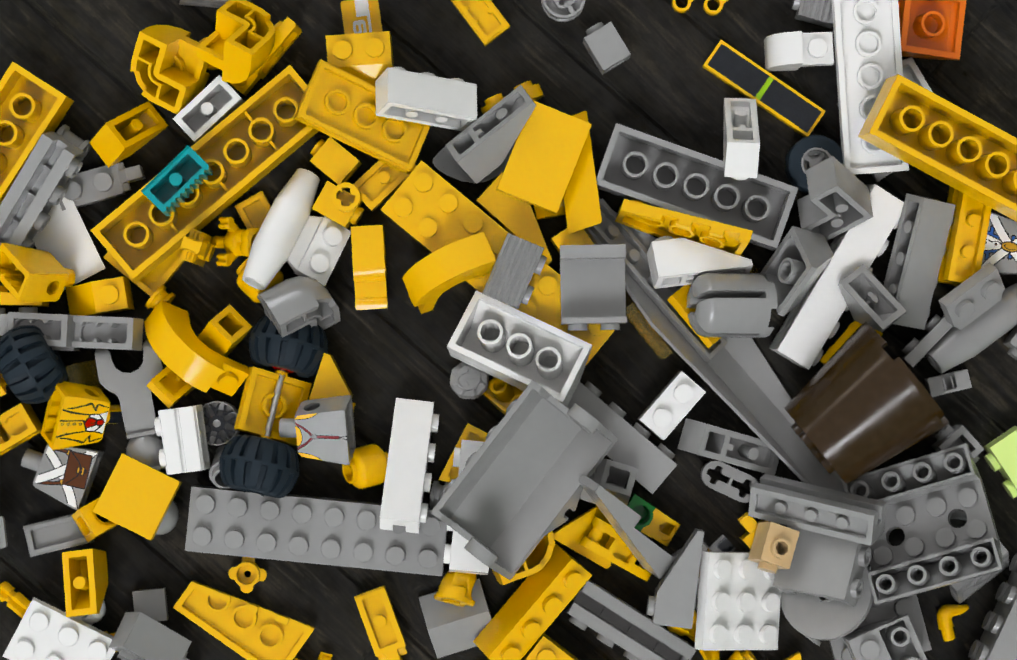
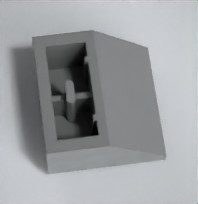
M907 614L869 624L843 637L852 660H927Z

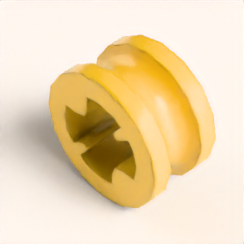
M345 182L338 184L333 189L331 199L339 211L352 212L360 205L361 194L354 184ZM343 189H350V194L355 196L353 203L349 201V206H342V201L337 199L339 192L344 194Z
M161 285L148 299L145 307L147 309H154L160 300L171 304L176 295L174 293H167V287Z

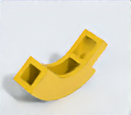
M481 232L434 251L414 264L404 274L402 279L413 306H418L420 313L423 314L432 311L438 298L448 289L466 280L490 273L496 259L485 233Z
M160 300L144 321L147 339L157 356L171 371L193 387L205 393L210 388H213L232 397L249 376L248 366L213 351L196 336L190 324L188 311Z
M229 304L208 322L198 338L213 351L227 357L247 335L252 326ZM165 367L147 384V387L169 409L183 396H187L195 389V387L185 382L168 367Z

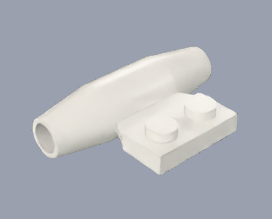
M298 168L274 199L252 243L242 280L249 286L258 290H265L286 261L296 275L313 278L323 286L326 285L351 235V231L325 216H310L320 182L319 177L313 172Z

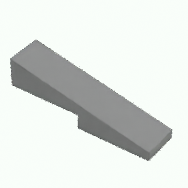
M8 312L7 332L22 325H34L41 329L48 346L142 351L144 319Z
M583 474L578 480L641 566L658 579H661L675 558L634 528L641 519L639 514L601 485Z

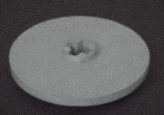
M868 567L864 568L862 577L864 589L862 596L859 599L857 598L855 606L847 605L838 600L828 598L825 600L823 597L796 592V595L782 592L780 602L786 619L798 632L816 640H835L850 634L864 621L872 605L873 594L867 573L870 572Z

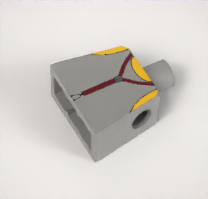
M352 395L301 402L295 414V419H280L279 436L281 438H296L298 454L301 457L350 465L356 448Z

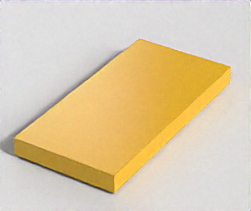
M322 59L318 61L294 117L295 120L407 174L412 172L430 129V125L376 116L375 85Z

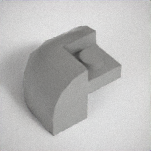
M297 276L286 279L259 293L257 296L264 308L265 316L269 318L270 322H273L282 338L307 325H310L311 328L319 325L325 330L341 321L339 307L331 294L321 283L313 278Z

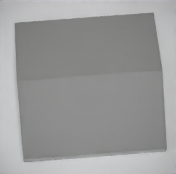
M480 578L476 580L471 595L475 601V605L472 607L467 605L464 607L438 601L434 599V594L438 591L419 597L426 627L437 659L477 647L473 641L492 620Z

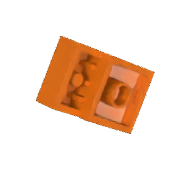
M898 0L902 57L960 60L967 0Z

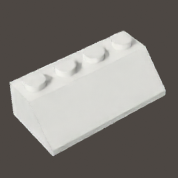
M476 290L447 345V349L451 357L522 391L533 380L567 407L580 382L592 349V344Z

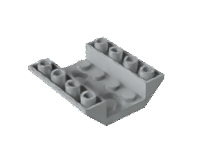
M966 443L865 473L848 484L842 480L846 493L887 502L884 532L870 546L871 560L869 564L872 572L867 573L875 605L1004 570L1000 540L986 491ZM956 511H964L967 515V522L961 528H954L950 523L951 515ZM894 529H902L905 534L904 541L898 546H892L889 542V534Z

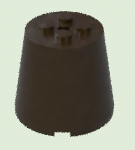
M864 322L784 408L795 422L790 427L805 443L812 454L829 474L835 471L846 484L949 424L946 417H942L945 414L900 357L893 361L883 349L888 345L887 342L867 322Z

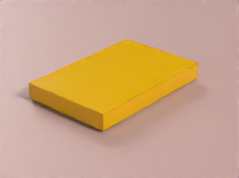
M534 101L536 107L515 141L496 190L556 214L592 124Z

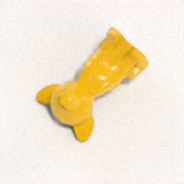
M448 571L440 583L438 592L434 594V599L455 606H474L475 601L472 599L471 593L477 580L476 574Z

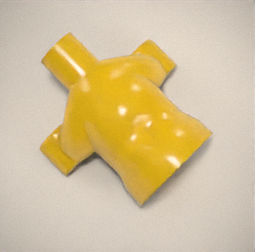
M219 217L220 224H218L219 229H226L227 233L225 236H214L212 243L216 245L215 248L225 249L226 254L219 253L216 255V258H218L216 264L228 267L238 256H249L252 243L259 228L240 229L232 217Z

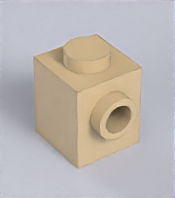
M771 521L758 522L748 560L758 563V569L776 574L777 570L790 569L800 532Z

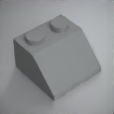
M792 226L761 271V273H766L765 278L768 282L775 283L778 309L776 311L778 315L785 316L800 304L808 291L812 289L822 271L829 265L834 254L824 235Z

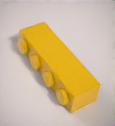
M555 544L552 556L544 566V569L528 576L473 642L490 660H521L592 577V574L565 550Z

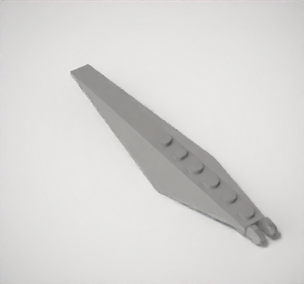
M599 198L602 222L584 230L594 245L626 244L625 289L650 326L802 482L845 492L840 476L835 471L829 474L790 427L795 422L784 408L792 399L752 338L722 337L710 348H707L667 301L682 286L653 288L647 251L651 241L657 238L651 234L615 222L617 212L613 211L603 198Z

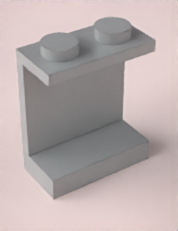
M626 244L560 245L561 325H568V331H587V324H600L601 330H620V324L627 323L625 291Z

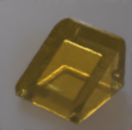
M96 360L66 366L69 382L96 386L102 391L106 390L99 382Z

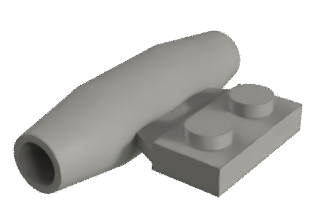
M989 262L938 300L947 322L953 327L926 354V357L933 368L942 374L975 357L1017 325V283L1005 288L998 269Z

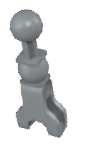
M146 339L142 345L143 363L139 369L127 373L121 372L115 367L108 349H96L95 360L99 382L106 390L115 394L120 402L126 437L130 439L126 447V455L158 471L166 469L161 468L159 462V450L163 449L162 438L157 436L154 421L156 413L152 391L147 387L149 381L163 370L161 359L151 347L148 339ZM172 501L156 535L167 534L176 527L179 520V510L174 501Z

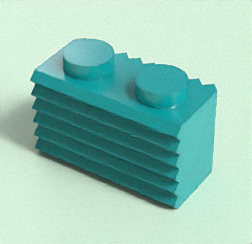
M187 145L141 192L165 216H171V212H175L176 207H180V203H185V198H189V193H194V189H199V184H203V180H208V175H213V170Z

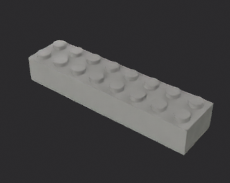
M194 485L191 486L185 551L442 576L444 571V550L447 541V524L430 513L433 509L428 508L426 523L420 522L419 534L406 532V526L393 525V531L380 529L382 503L287 494L283 498H274L265 495L261 496L254 492L238 491L232 488L220 489L214 486Z

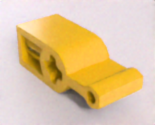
M351 226L356 310L388 309L384 226Z

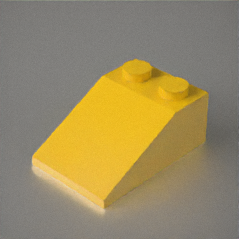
M390 31L325 36L327 62L370 84L375 85V81L387 67H394Z

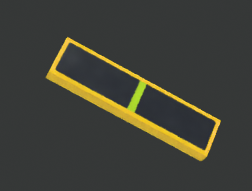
M723 40L719 41L702 66L748 99H756L758 106L804 137H808L826 112Z

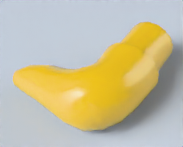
M946 604L938 609L937 624L943 641L956 639L952 618L965 613L969 609V605Z

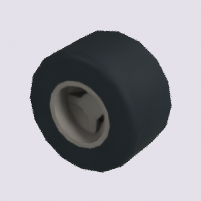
M811 135L802 138L790 148L785 158V172L788 181L793 186L798 187L799 191L809 194L806 170L831 156H834L843 164L841 148L835 141L825 136Z

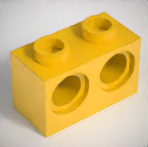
M20 403L0 415V456L41 433L42 423L30 404Z

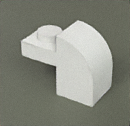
M793 31L767 36L764 39L765 70L768 72L795 71L800 67L832 66L834 64L833 32L802 33V31Z

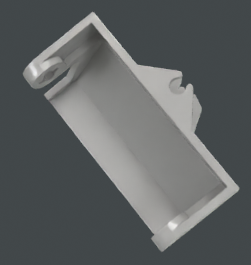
M532 380L519 398L510 403L506 410V415L499 424L490 429L486 436V441L480 449L467 459L466 467L460 475L447 485L445 494L430 513L469 541L464 547L469 553L492 570L511 580L542 538L568 520V517L565 515L568 509L573 512L576 510L583 489L578 480L583 474L588 478L591 476L617 442L618 438L583 408L575 403L571 409L567 408Z

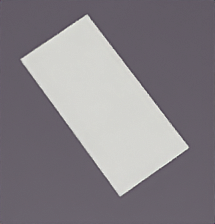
M64 197L62 202L66 210L62 211L60 203L53 205L48 213L51 216L49 223L41 232L37 231L33 242H35L36 249L51 253L64 268L74 270L75 285L104 270L105 266L73 200H68Z

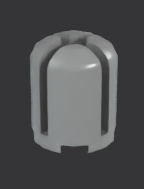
M704 273L697 276L687 294V308L696 309L695 312L688 314L691 327L696 334L702 337L765 338L770 336L774 327H768L771 319V309H778L775 283L767 281L765 278L766 273Z

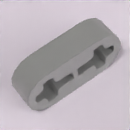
M717 460L705 463L700 473L701 480L707 487L742 503L749 502L750 494L745 493L743 497H740V490L731 486L732 481L744 483L748 479L750 481V488L757 482L751 475ZM717 466H720V473L729 477L727 483L716 480L714 484L710 483L711 477L707 474L708 469L714 470Z

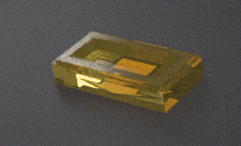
M632 302L626 307V316L629 322L658 358L666 359L673 353L672 350L650 326L635 304Z

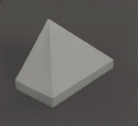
M863 264L838 284L854 321L861 324L867 322L875 330L883 332L907 312Z

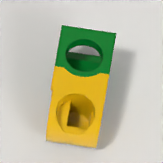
M632 492L627 506L641 516V519L634 528L668 546L680 524Z

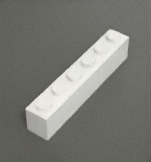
M876 184L866 185L869 189L873 217L835 236L830 244L834 256L829 265L822 271L812 289L808 291L801 303L790 311L769 347L801 368L809 370L811 365L815 366L820 361L824 352L822 350L823 345L828 338L831 339L836 334L840 326L839 318L844 311L849 310L838 286L839 282L862 264L872 273L873 268L870 266L876 256H881L889 244L887 238L892 229L898 228L904 202Z

